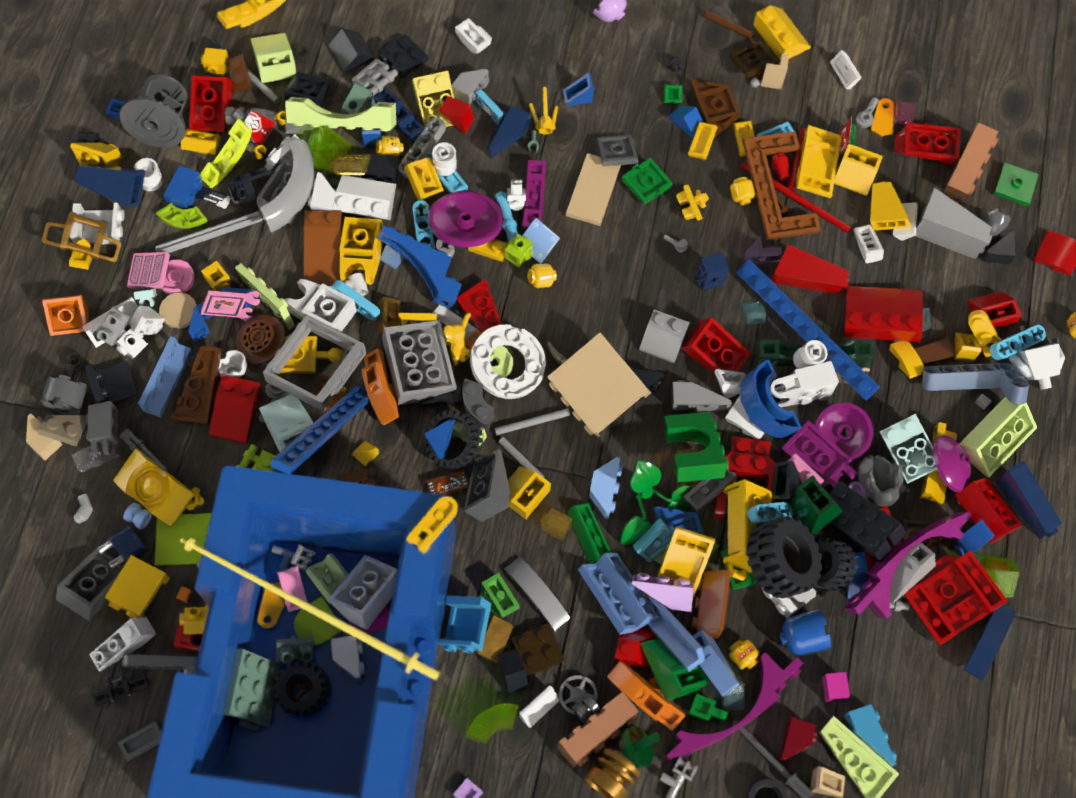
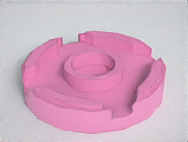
M180 259L170 260L164 286L161 289L170 295L189 291L195 282V273L192 267L186 261Z

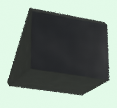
M341 29L328 45L343 73H347L375 60L361 34L356 31Z

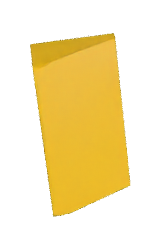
M187 129L181 141V149L215 155L220 144L221 135Z

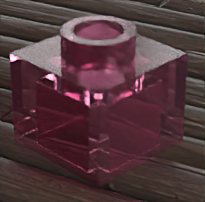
M897 102L894 108L893 123L900 125L912 123L915 117V103Z

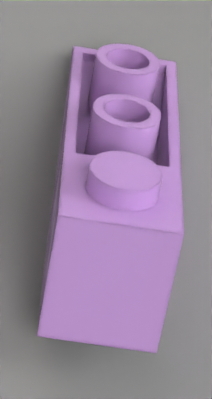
M645 573L633 575L632 584L663 605L673 610L691 612L694 582L687 578L674 580L668 576L649 577L650 575Z

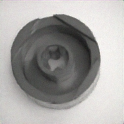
M59 375L58 378L48 377L41 402H43L45 407L61 412L63 409L68 410L69 414H78L82 407L87 385L81 382L70 381L71 378L66 375Z

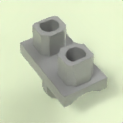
M115 306L112 307L96 334L97 338L113 346L124 330L130 316L122 313Z

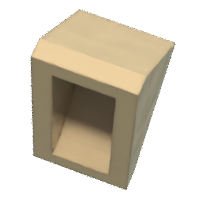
M817 767L812 770L810 790L814 793L843 797L845 776L824 767Z

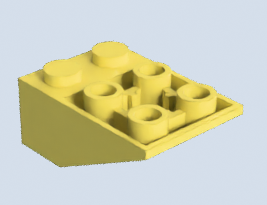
M448 71L413 78L412 84L424 127L435 117H440L446 127L454 125L438 111L448 96L454 98Z

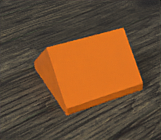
M82 295L42 300L50 336L85 332L82 326L89 323L88 305Z

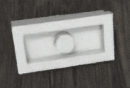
M843 50L830 61L846 89H851L862 78L849 56Z

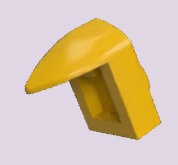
M84 238L76 242L78 245L92 248L90 243ZM73 251L69 260V266L88 270L92 256Z

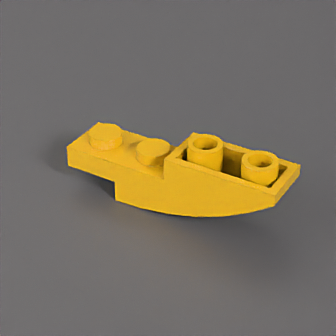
M248 0L242 4L217 12V18L226 29L236 25L243 28L267 16L286 0Z

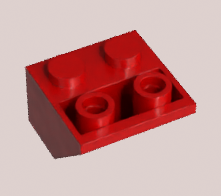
M1003 291L967 301L971 312L982 310L988 315L995 330L1016 325L1022 317L1016 300Z

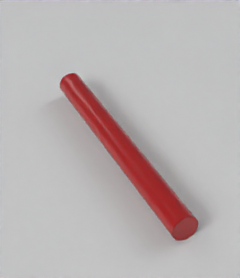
M800 128L798 143L800 148L798 151H795L788 188L792 191L795 190L796 176L801 160V147L806 128Z

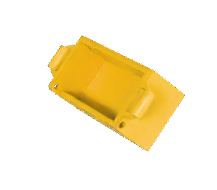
M745 479L734 482L723 489V492L728 494V555H730L724 557V563L728 564L731 577L741 581L745 580L747 572H752L747 562L749 560V557L746 555V550L749 547L747 542L751 532L758 526L752 524L749 520L748 510L757 505L772 503V491ZM733 567H736V568H738V569H741L742 572L733 569Z

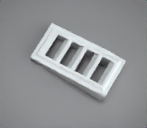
M871 224L854 228L853 231L865 263L882 260L884 250Z

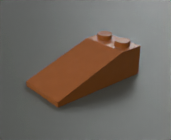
M305 211V280L320 285L325 284L328 287L332 286L336 280L341 281L339 249L344 225L342 211Z

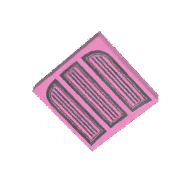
M167 252L135 253L127 287L130 290L163 288L170 254Z

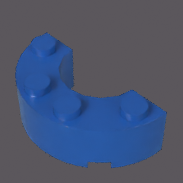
M766 360L743 378L740 388V400L751 423L770 436L787 438L802 427L794 411H787L781 408L773 399L770 384L777 375L770 360Z

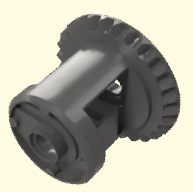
M157 74L147 77L138 98L128 100L120 111V121L124 129L136 140L149 146L167 148L179 144L183 140L186 131L185 123L181 117L188 98L186 89L180 82L166 75ZM161 89H165L169 93H164ZM149 121H153L157 125L151 124Z

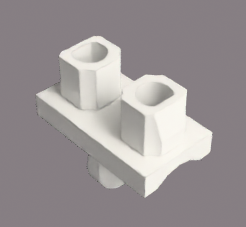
M511 179V188H507V201H509L510 208L515 211L521 210L524 206V201H526L525 188H522V179Z

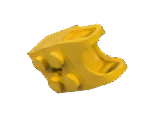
M345 217L339 249L340 279L342 282L346 283V280H348L353 271L364 270L367 285L373 284L380 263L383 242L377 239L379 232L384 226L382 220Z

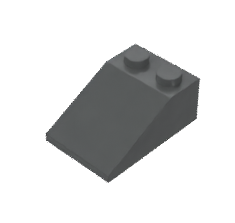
M499 449L475 462L472 468L464 512L481 522L506 510L509 505L510 488L502 452Z
M96 548L57 586L56 600L90 621L108 601L104 597L125 565L120 563L116 567L111 568L109 562L115 558L106 552L99 553Z

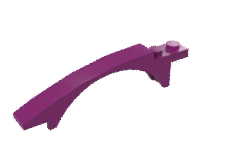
M958 512L942 518L915 532L894 547L881 563L877 562L865 573L870 580L863 583L862 589L850 597L849 603L844 608L850 614L860 615L868 606L876 617L888 618L891 615V582L903 556L913 546L931 537L942 536L949 539L952 537L961 539L964 534L960 528L972 516L970 512Z
M765 652L758 660L761 678L760 689L756 703L750 713L735 726L718 733L693 734L680 731L674 738L679 744L665 757L667 762L678 759L679 756L685 757L715 744L749 724L779 699L780 696L775 690L779 693L787 686L785 681L789 677L794 679L801 672L799 668L803 662L797 657L789 666L782 670Z

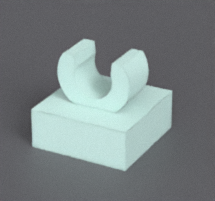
M156 289L134 292L135 300L140 299L139 306H144V300L150 302V307L154 306L155 301L152 297L157 296Z

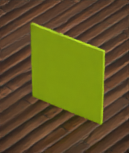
M212 513L181 514L173 526L157 518L155 566L196 564L197 561L201 560L202 553L193 548L190 551L185 550V544L180 539L183 538L188 541L190 538L195 539L194 544L204 549Z

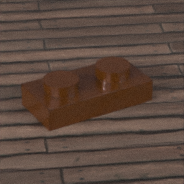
M242 54L227 59L230 78L233 80V91L237 94L251 89L252 84L245 56Z

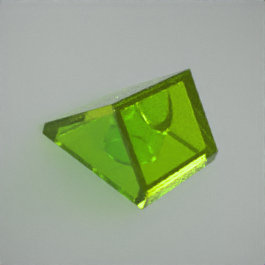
M974 554L1003 595L1007 598H1013L1020 574L1014 559Z

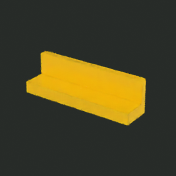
M939 422L933 430L931 444L933 446L936 438L942 435H947L956 440L957 433L947 431V424ZM938 470L924 475L920 499L943 504L947 485L942 480Z

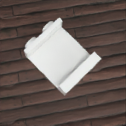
M81 203L73 204L72 212H75L76 215L101 222L102 220L108 221L105 235L120 241V237L123 236L121 221H124V211L121 210L118 203H114L113 210L84 211ZM74 222L70 237L74 244L84 238L90 245H95L99 228ZM103 239L102 244H115L106 239Z

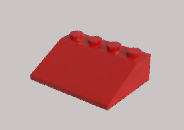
M847 286L844 322L845 338L908 342L921 341L923 333L922 290Z

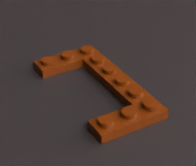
M796 131L744 138L743 146L766 239L771 240L820 232L821 228L817 213L782 218L766 155L798 151L800 147Z

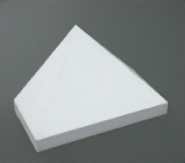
M719 369L714 371L725 398L729 399L740 394L741 383L746 376L745 373Z

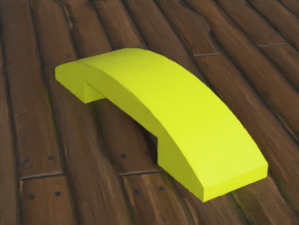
M238 119L229 131L231 137L213 163L208 162L200 174L202 180L210 188L216 186L231 171L248 145L252 130L241 119Z

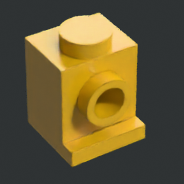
M217 261L201 271L205 281L208 282L214 291L230 287L232 283L229 275Z
M207 604L205 607L185 608L184 613H180L179 624L184 627V634H203L209 610Z

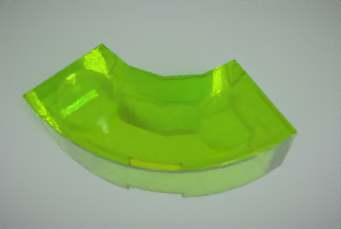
M498 704L480 713L471 723L466 734L467 739L487 744L490 737L497 731L503 729L513 730L518 705Z

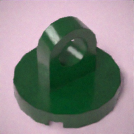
M629 726L624 729L620 734L622 739L619 740L623 756L636 765V768L648 766L652 763L654 757L652 744L661 740L658 732L647 736L641 728L636 726Z

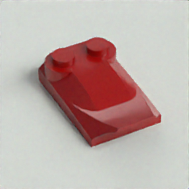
M907 123L903 130L895 134L894 152L905 156L939 160L944 165L958 163L961 128Z

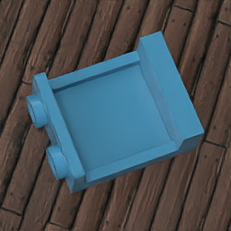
M447 596L445 604L451 606L445 640L439 639L438 644L442 645L444 650L449 652H456L457 649L466 653L482 651L492 603L482 597Z

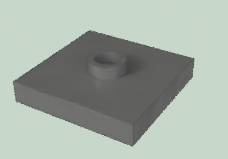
M632 135L596 138L602 167L638 164Z

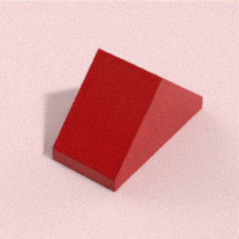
M448 96L438 109L442 115L464 134L474 121L470 104Z

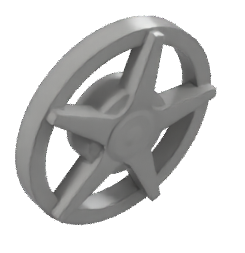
M580 675L572 676L561 685L559 700L567 712L576 715L565 704L569 702L580 703L583 697L587 695L584 689L585 682L592 686L594 695H589L597 702L598 693L596 686L587 677ZM574 679L583 680L580 687H572L568 682ZM566 685L571 691L570 698L563 701L562 691Z

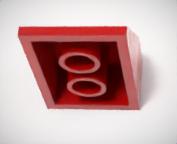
M192 75L189 130L226 131L225 112L226 107L231 106L233 80L225 77Z
M712 317L701 319L681 347L694 361L714 374L716 369L739 372L751 355L747 349Z
M222 375L216 393L209 436L247 444L263 394L260 383Z

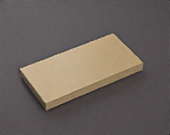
M587 153L566 216L601 226L621 165L602 167L599 156Z

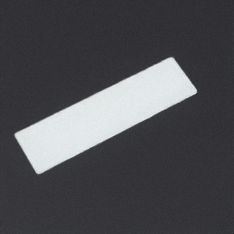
M441 305L433 312L438 313V320L445 325L461 324L463 320ZM469 323L465 329L466 339L477 330Z

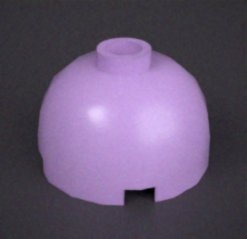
M603 0L593 13L605 22H612L615 19L619 21L625 15L623 11L627 6V1Z

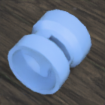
M132 503L126 509L123 519L129 523L133 522L135 527L141 530L150 522L152 514L148 510L141 509V506L137 503Z

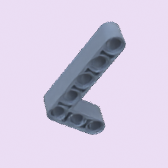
M995 363L924 367L921 387L929 391L1000 388L1011 403L1022 405L1027 402L1029 383L1014 365Z

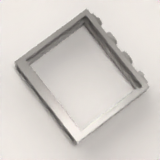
M306 315L301 323L298 322L295 331L286 338L282 348L276 351L272 361L266 364L263 374L267 383L324 412L366 355L365 345ZM310 332L350 351L317 396L277 376Z

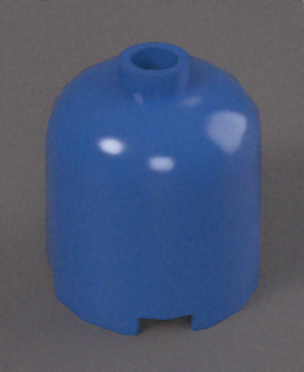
M813 610L787 618L782 626L783 633H779L781 644L786 645L787 649L795 655L814 653L831 648L830 634H825L823 626L827 622L822 611Z

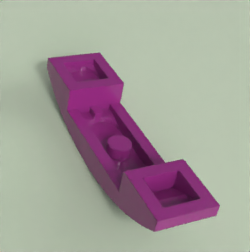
M528 160L523 227H529L535 218L542 222L546 161Z

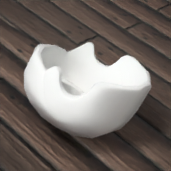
M238 350L227 351L225 358L220 359L218 369L220 376L242 377L247 369L244 354Z

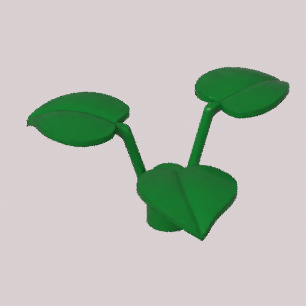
M637 460L630 486L637 493L636 499L641 509L642 518L634 516L627 522L623 529L620 543L622 545L635 544L651 527V524L645 521L647 516L642 498L648 499L654 493L666 502H670L668 509L688 511L691 506L684 499V496L693 488L689 485H681L672 492L671 498H667L652 487L657 485L661 479V471L658 467L650 462Z

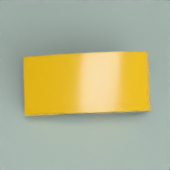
M908 341L890 344L889 350L900 361L899 368L909 379L923 374L924 365Z

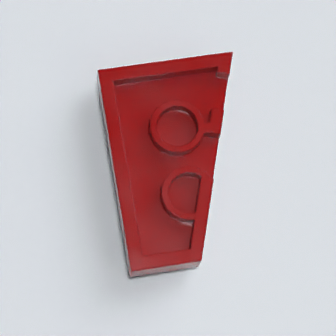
M486 279L457 297V304L465 314L471 313L469 319L481 333L491 327L502 325Z

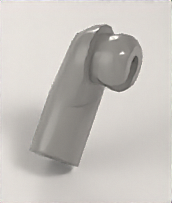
M87 494L78 496L81 507L73 518L79 524L85 522L93 512Z

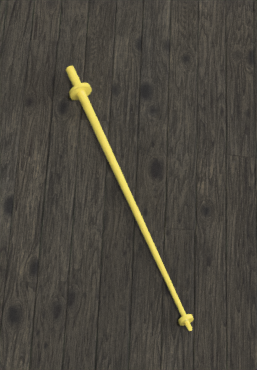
M183 538L180 539L185 544V550L195 549L408 665L406 673L410 674L412 669H415L437 680L440 672L418 661L419 653L415 652L413 657H410L195 545V539L190 538L188 541Z

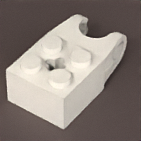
M300 279L297 282L298 288L305 294L303 298L297 300L292 298L284 299L288 304V312L302 321L308 315L342 332L357 312L354 299L325 284L320 285L305 279Z
M829 361L796 369L793 375L774 380L770 391L774 397L780 398V402L777 403L780 407L796 404L807 405L813 400L819 399L823 401L830 398L839 380L832 362ZM781 384V386L774 388L775 385Z

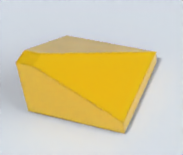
M364 441L352 455L366 467L379 454V450L372 444Z

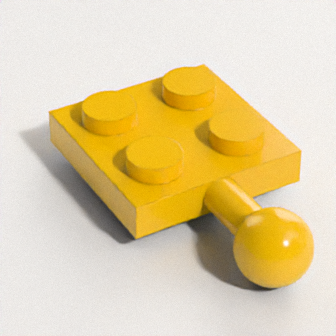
M307 336L279 374H316L317 359H329L331 362L337 363L342 360L343 352L339 348H332L329 351H317V336Z

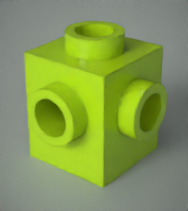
M517 234L506 245L505 259L519 268L525 261H529L533 255V243L525 236L522 237Z

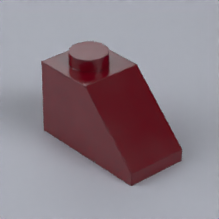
M793 717L789 719L779 761L784 762L810 747L812 743L815 744L818 732L815 731L816 725Z

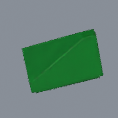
M664 85V103H682V85Z

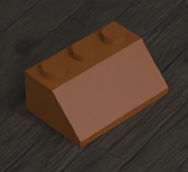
M730 570L707 571L703 573L697 587L700 590L699 597L695 598L694 609H697V615L693 616L691 628L695 629L694 635L703 630L710 637L718 639L723 632L731 576Z

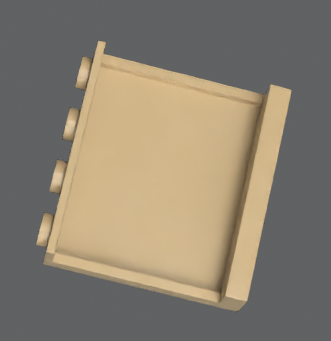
M601 333L597 334L548 376V379L551 381L549 383L550 387L555 392L559 391L562 394L560 399L567 407L571 405L574 409L572 414L578 421L581 419L586 424L584 428L590 435L594 434L597 437L600 436L599 433L641 397L644 396L646 398L651 394Z

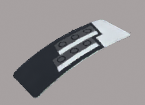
M202 187L201 190H198L195 199L226 209L231 197Z

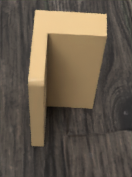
M782 53L779 65L766 64L761 81L762 87L782 88L788 68L789 54Z

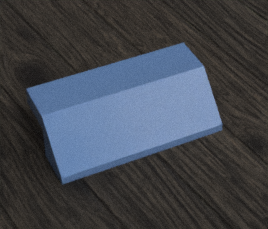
M605 553L595 564H584L578 569L619 634L633 633L659 617L644 592L632 584L633 576L617 553Z

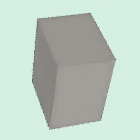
M982 393L974 403L984 410L991 403V400Z

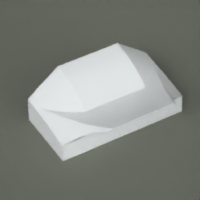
M469 18L455 27V32L461 42L472 53L478 54L491 44L492 38L481 26H476Z

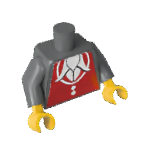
M236 108L230 115L235 121L241 119L252 130L245 150L255 153L257 159L262 158V154L259 152L266 154V148L263 144L277 124L276 120L281 125L286 124V120L281 119L286 117L285 111L277 114V112L266 109L251 108L243 113Z

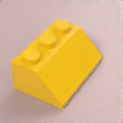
M770 5L756 12L753 25L779 60L782 53L789 54V58L810 49L808 42L781 8Z

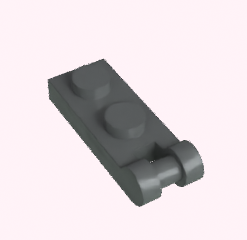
M728 469L725 470L726 478L723 480L721 478L702 480L684 496V499L698 513L720 494L726 486L734 483L738 475Z

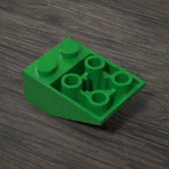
M659 638L641 643V647L666 701L694 693L709 684L708 678L700 665L688 672Z

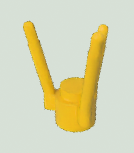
M543 87L544 116L540 117L539 121L533 104L530 103L529 106L536 130H539L541 134H550L555 130L558 107L555 106L551 120L547 111V89Z

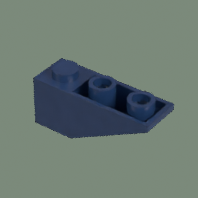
M513 106L510 107L508 112L504 113L501 126H497L495 137L489 141L487 146L490 158L524 136L530 125L531 113Z

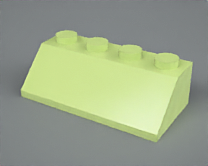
M1005 397L960 443L968 454L970 463L986 477L990 478L1037 429L1027 402L1022 405L1013 404Z

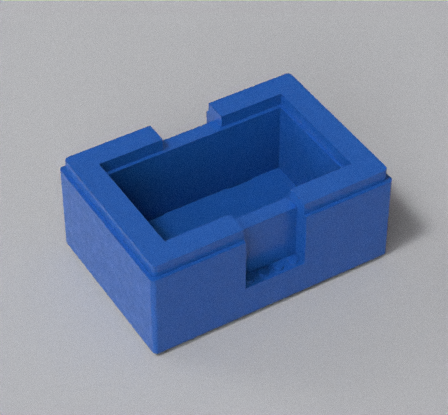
M234 466L222 468L204 545L206 551L268 583H279L277 571L282 570L279 566L283 556L272 553L274 545L296 552L299 545H302L304 548L316 552L315 556H312V563L308 564V567L324 561L326 556L332 553L348 575L365 555L398 569L393 597L387 604L390 611L388 626L370 634V636L410 657H413L415 652L419 653L420 655L417 660L435 669L439 647L438 641L441 634L456 542L455 518L451 520L424 554L418 550L419 547L414 543L410 544L406 539L440 498L450 496ZM424 532L419 535L423 540L428 536ZM202 554L195 590L209 606L195 673L192 675L177 672L174 677L147 798H414L433 679L415 669H412L410 674L406 673L408 665L362 641L363 654H359L360 662H364L365 675H361L362 681L357 682L334 663L330 640L320 646L314 645L313 657L310 662L325 670L324 673L328 674L330 678L328 683H331V688H329L331 694L326 699L328 702L326 705L321 706L322 709L319 712L316 711L314 714L306 716L292 715L289 712H285L283 707H279L277 704L278 699H275L269 728L259 726L256 732L238 727L240 719L223 714L236 649H244L281 664V669H286V665L290 663L294 664L296 661H302L293 660L290 663H282L281 661L274 660L276 640L288 639L289 635H294L295 638H298L294 629V621L302 608L288 612L285 604L276 625L271 629H263L258 624V615L265 588ZM290 562L288 568L294 567ZM300 570L299 573L308 604L322 596L334 616L349 624L348 620L331 603H328L307 573ZM269 617L265 618V619H264V622H265V623L271 622V618H269ZM344 631L335 638L350 637L353 635ZM301 676L298 679L307 680L309 678L307 676ZM296 681L292 689L295 698L302 688L296 686ZM313 687L309 688L299 701L307 700L312 693Z

